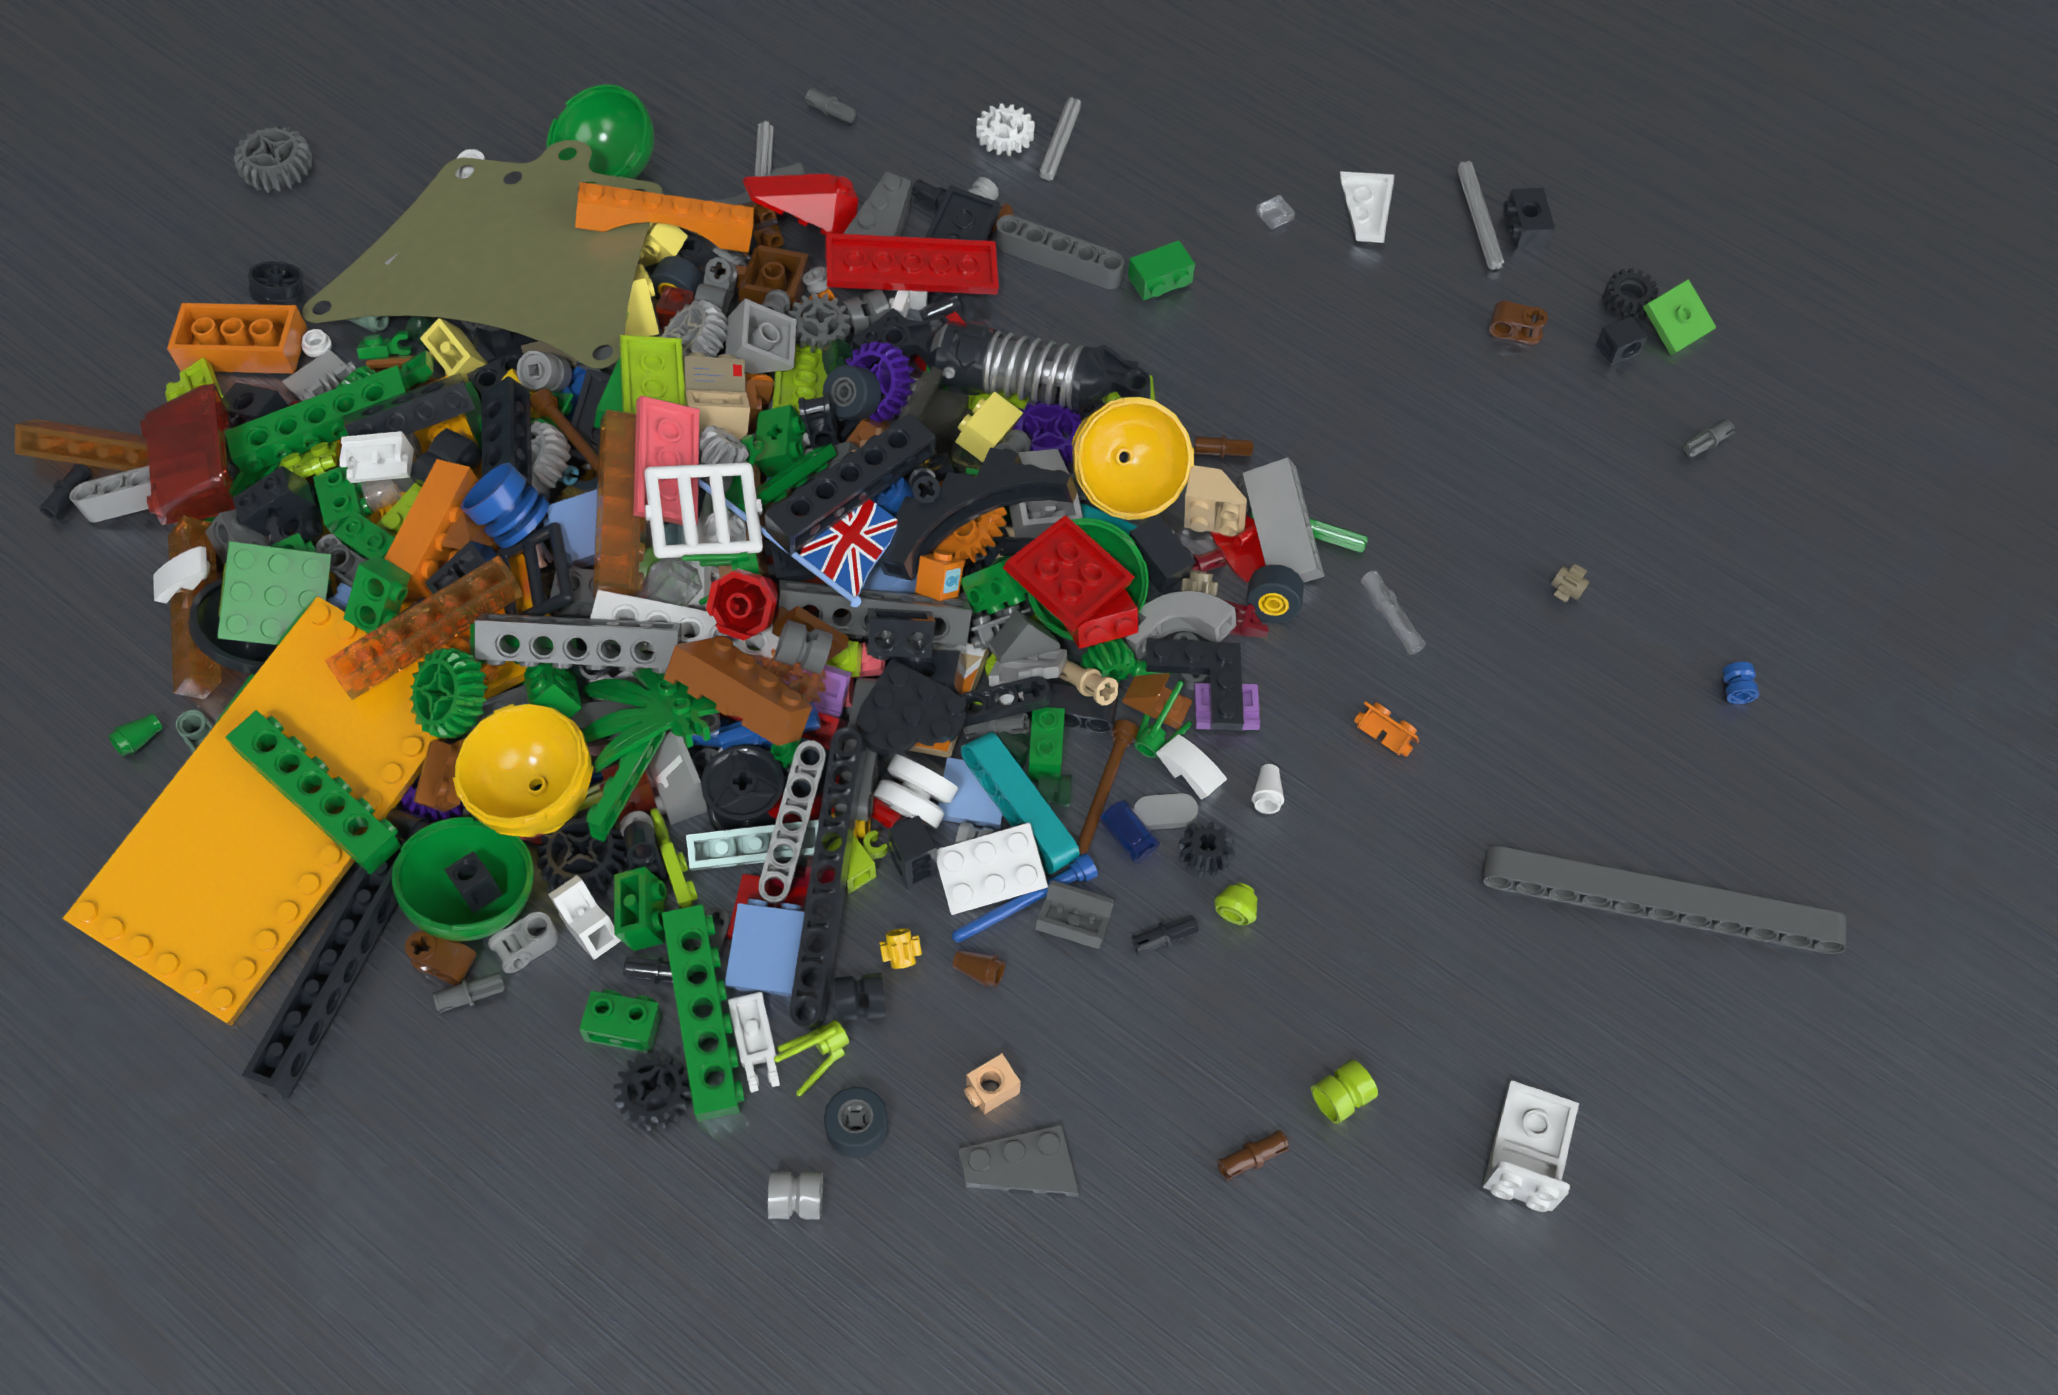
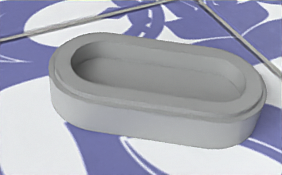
M1183 793L1144 796L1137 800L1134 805L1133 819L1139 827L1146 830L1188 827L1197 818L1198 804L1193 797Z

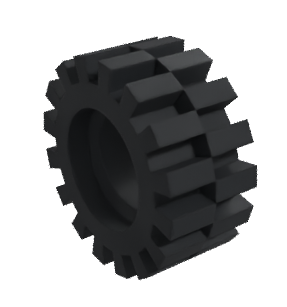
M1629 268L1627 273L1625 269H1621L1619 273H1613L1602 296V299H1604L1602 302L1603 306H1607L1606 311L1608 313L1614 311L1613 317L1615 318L1619 315L1623 316L1622 320L1631 316L1635 321L1637 318L1640 320L1644 319L1647 313L1643 306L1656 299L1659 292L1658 288H1655L1657 285L1655 280L1650 282L1651 276L1649 274L1644 277L1642 276L1644 271L1639 270L1638 273H1634L1632 268ZM1622 292H1630V293H1633V294H1635L1638 298L1635 299V298L1627 297V296L1624 295Z

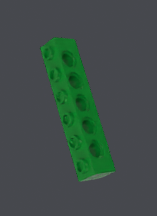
M398 365L226 430L225 434L231 459L245 475L282 462V459L290 454L299 453L300 455L310 451L312 447L319 443H331L342 437L349 436L344 426V415L411 391L409 382Z
M255 710L225 736L226 740L246 762L371 875L401 847L395 837L398 833L397 829L385 818L381 821L376 819L372 815L375 810L365 799L360 797L358 800H355L349 794L352 792V789L343 779L337 776L333 780L327 774L329 768L317 756L310 759L304 753L307 750L306 747L295 736L292 735L288 739L282 733L285 730L284 727L273 716L270 715L268 718H265ZM276 745L273 750L265 752L269 746ZM299 765L295 771L287 773L289 768ZM322 785L319 791L310 793L312 788ZM345 806L340 813L332 814L337 807ZM368 827L365 833L355 836L358 829Z
M703 904L661 912L695 1116L697 1121L700 1122L740 1113L738 1103L744 1102L745 1099L741 1080L734 1081L732 1068L739 1067L735 1046L729 1047L727 1041V1034H732L733 1030L730 1014H723L721 1001L727 1000L724 980H717L715 968L721 967L718 946L711 948L709 935L716 934L712 914H705ZM691 939H698L702 942L701 946L695 951L685 950V943ZM701 971L707 974L706 980L701 984L689 982L691 975L695 972ZM707 1004L713 1007V1011L708 1017L699 1018L695 1016V1011L699 1006ZM707 1038H715L719 1041L717 1048L711 1052H705L700 1049L701 1043ZM719 1071L725 1075L723 1082L718 1086H710L706 1083L708 1075L712 1072Z

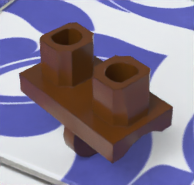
M755 202L743 205L754 208L753 225L776 218L774 211ZM778 223L752 232V236L757 241V247L762 245L777 248L784 244Z

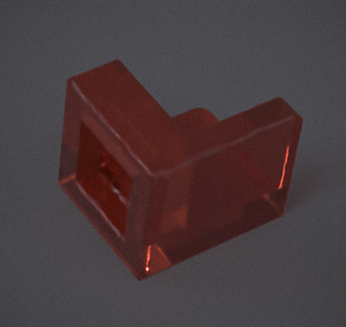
M666 285L656 305L660 329L664 330V327L670 323V319L676 316L677 311L683 310L684 305H691L695 300L694 292Z

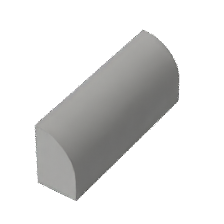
M1287 457L1243 472L1266 566L1283 565L1289 567L1299 574L1303 583L1324 577L1300 480L1293 462Z

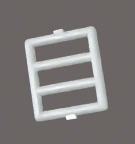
M750 463L653 466L645 469L644 476L648 505H645L646 521L650 520L653 551L657 558H678L683 555L733 554L742 552L749 554L762 551L763 542L759 515L762 514L761 499L757 500L753 467ZM722 476H741L749 541L730 542ZM709 477L717 542L698 543L690 478ZM677 478L685 544L666 545L658 479Z

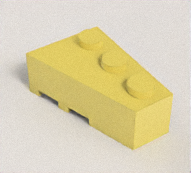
M637 264L627 308L628 318L626 320L625 335L652 336L660 334L650 298L655 296V291L643 264Z

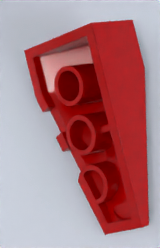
M805 174L754 176L743 179V184L751 201L781 215L786 211L796 217L798 223L807 226L808 223L821 228L820 231L823 235H826V233L844 234L857 215L859 199L852 182L844 176Z

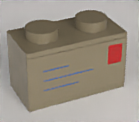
M692 352L688 356L683 357L685 390L745 392V359H736V356L732 354H722L718 358L706 357V354L701 352Z

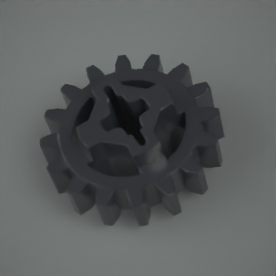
M658 1051L654 1052L650 1060H647L644 1053L640 1054V1063L638 1064L631 1060L627 1061L630 1070L628 1073L619 1071L618 1077L622 1083L613 1086L615 1093L620 1095L614 1101L617 1108H622L620 1113L624 1120L632 1116L631 1122L636 1128L644 1121L647 1130L650 1131L654 1122H659L662 1129L666 1128L665 1119L669 1117L677 1122L679 1118L676 1111L678 1109L687 1111L688 1105L683 1098L692 1097L691 1089L687 1087L690 1084L688 1074H683L685 1071L683 1064L680 1062L673 1066L674 1059L670 1054L664 1060H661ZM670 1076L676 1082L675 1092L672 1091V1088L668 1086L670 1083ZM630 1089L638 1095L635 1099V1106L630 1101ZM648 1089L651 1090L649 1095L646 1092Z

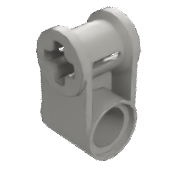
M532 912L510 927L494 934L490 938L488 946L499 955L503 962L502 969L504 972L513 973L554 948L558 942L559 934L546 913ZM539 928H547L542 935L533 936Z

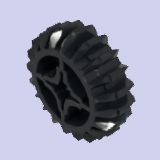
M586 811L583 818H579L578 814L575 813L572 816V820L567 821L556 832L550 833L551 835H541L542 846L537 847V854L540 857L537 859V866L541 870L542 879L548 882L549 887L553 891L576 875L582 879L592 897L594 895L593 891L596 889L605 894L606 883L614 885V875L623 873L625 871L623 864L628 863L627 853H625V841L620 829H616L615 823L604 842L591 837L587 822L588 811ZM607 844L609 846L607 856L600 863L598 856L602 852L601 848ZM563 848H566L567 854L563 858V863L558 867L557 859L559 853Z

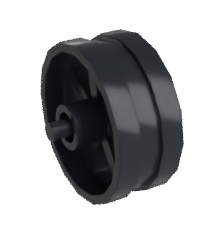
M268 261L256 264L249 270V294L259 304L293 305L303 298V273L296 266L286 262Z

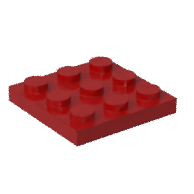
M1066 515L1008 559L1003 567L1007 573L1072 632L1077 630L1127 588L1135 578Z

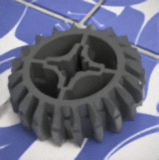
M266 125L264 130L256 129L254 134H246V140H239V147L234 149V164L239 176L242 177V180L249 187L254 186L257 191L265 189L270 193L272 189H277L279 192L283 187L291 189L293 183L301 184V177H308V170L312 169V153L307 140L299 134L298 130L292 131L289 126L282 129L279 125H276L270 129Z

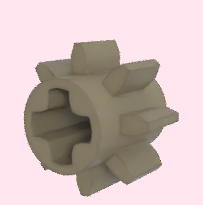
M1574 564L1571 569L1563 566L1551 583L1552 586L1557 588L1554 596L1565 603L1570 597L1578 601L1590 581L1584 578L1587 571L1577 564Z
M1191 570L1189 578L1182 579L1180 591L1202 592L1216 597L1218 582L1212 581L1213 573Z

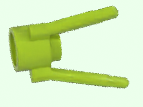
M833 1020L829 1024L822 1025L810 1033L777 1046L776 1050L782 1053L776 1055L774 1061L780 1062L813 1045L817 1047L822 1055L830 1054L797 1090V1096H802L837 1059L845 1055L842 1048L849 1044V1039L839 1022Z

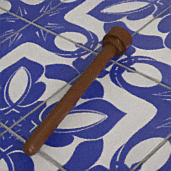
M546 388L535 392L531 397V406L539 415L550 417L607 485L618 482L620 490H622L623 484L560 412L556 396Z
M1116 720L1111 731L1114 744L1077 842L1080 855L1088 853L1125 749L1135 742L1139 728L1130 721Z

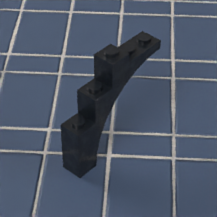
M990 447L976 477L967 473L957 474L948 472L940 487V494L934 502L922 503L916 498L905 496L895 517L898 520L895 534L891 543L879 558L878 563L884 575L912 581L918 572L920 556L931 554L949 535L978 516L1004 506L1022 502L1052 500L1073 503L1078 492L1072 475L1062 470L1052 471L1032 464L1023 465L1019 453L1010 449L1001 450Z

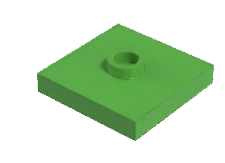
M1689 279L1643 306L1670 355L1680 351L1717 328Z

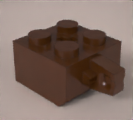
M760 245L754 248L748 266L735 265L738 271L735 287L739 289L740 303L744 299H748L761 305L765 302V297L769 291L779 289L788 294L791 301L790 311H793V303L801 302L808 286L804 284L802 278L810 271L809 254Z

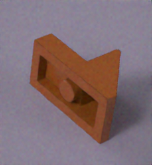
M1170 674L1135 676L1122 703L1157 719L1173 691L1165 687ZM1179 694L1163 723L1178 730L1193 700Z

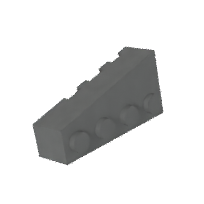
M886 171L844 234L901 237L912 205L911 180Z

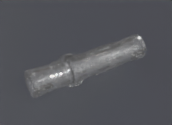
M1371 571L1362 578L1361 583L1374 600L1373 606L1375 609L1380 610L1409 655L1421 651L1426 643L1399 606L1394 591L1388 589L1377 571Z

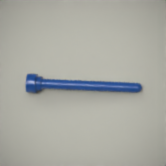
M1084 853L1074 859V863L1069 865L1070 869L1049 879L1047 883L1049 886L1051 881H1057L1066 885L1074 881L1078 883L1081 881L1088 882L1097 877L1098 872L1090 856ZM1048 888L1020 895L956 929L952 933L953 941L960 943L1047 896Z

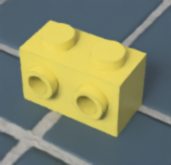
M651 222L638 262L646 267L659 263L667 256H676L688 235L678 226Z
M438 318L420 338L429 349V354L445 369L444 372L448 377L460 372L464 382L467 383L469 382L468 373L488 364L459 327L441 318Z
M994 391L987 400L981 398L972 411L974 413L973 416L967 414L958 426L961 433L956 443L984 462L990 447L995 448L1000 442L1005 440L1007 434L1013 430L1023 412Z

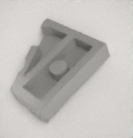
M1059 649L1003 664L997 659L988 675L989 686L992 687L1035 676L1043 677L1044 679L1057 678L1067 662V650Z

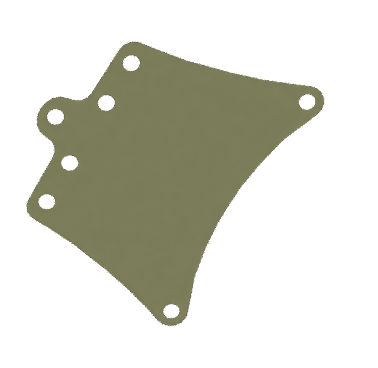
M576 140L557 142L548 147L539 158L528 163H512L476 158L454 159L440 170L417 200L366 252L304 305L302 315L306 321L311 323L365 316H423L469 321L516 332L552 345L594 369L611 366L620 357V335H625L627 308L633 279L644 239L651 222L627 224L606 232L575 228L579 182L592 181L597 185L631 190L644 189L646 192L663 194L662 188L653 182L592 172L588 165L592 154L591 148L584 142ZM565 148H575L577 150L576 156L571 160L563 161L558 157L559 153ZM462 166H472L474 168L472 175L467 178H457L455 173ZM517 171L522 174L521 180L516 184L508 185L504 183L503 179L508 173ZM395 256V258L388 265L385 264L386 261ZM329 301L331 303V309L325 314L316 315L312 311L318 302ZM608 345L613 349L612 355L605 360L593 358V351L599 346Z

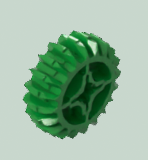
M441 648L435 649L431 654H426L425 661L418 662L419 671L412 673L415 680L414 684L409 686L413 689V693L408 700L413 702L414 706L411 709V713L417 715L415 723L422 725L423 732H428L431 736H436L437 738L462 737L465 733H470L472 726L478 725V715L484 714L482 704L488 701L484 698V691L488 686L483 684L486 674L480 671L481 663L475 661L474 655L460 651V649Z

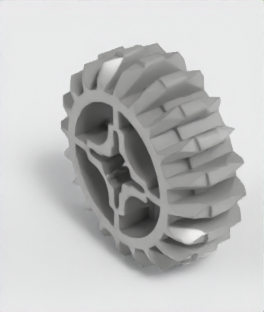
M704 299L699 302L694 300L691 305H684L682 311H677L676 316L670 319L668 326L664 327L665 332L660 337L681 338L683 357L688 356L692 352L705 353L706 357H718L717 354L721 349H724L723 342L728 337L726 334L729 328L728 319L715 304Z
M539 421L533 425L531 424L532 486L538 491V495L547 496L551 487L555 488L557 480L563 478L561 476L563 470L568 468L566 462L571 457L568 453L571 446L567 443L568 439L557 428L546 422L541 423Z

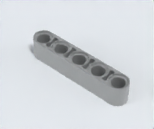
M195 453L81 483L71 491L69 498L89 522H99L212 493L222 485L224 477L205 453Z
M808 740L802 742L795 751L759 881L760 895L769 903L777 904L782 902L790 891L825 763L824 748L816 741ZM813 749L819 754L820 759L815 765L809 766L801 761L800 756L805 750ZM804 781L808 783L811 792L807 797L798 798L794 796L791 788L796 782ZM791 813L797 814L802 820L801 827L795 831L787 830L782 823L784 817ZM780 846L789 847L793 852L791 861L785 864L778 863L773 857L775 849ZM773 878L781 880L784 884L782 894L776 897L767 895L764 890L766 882Z

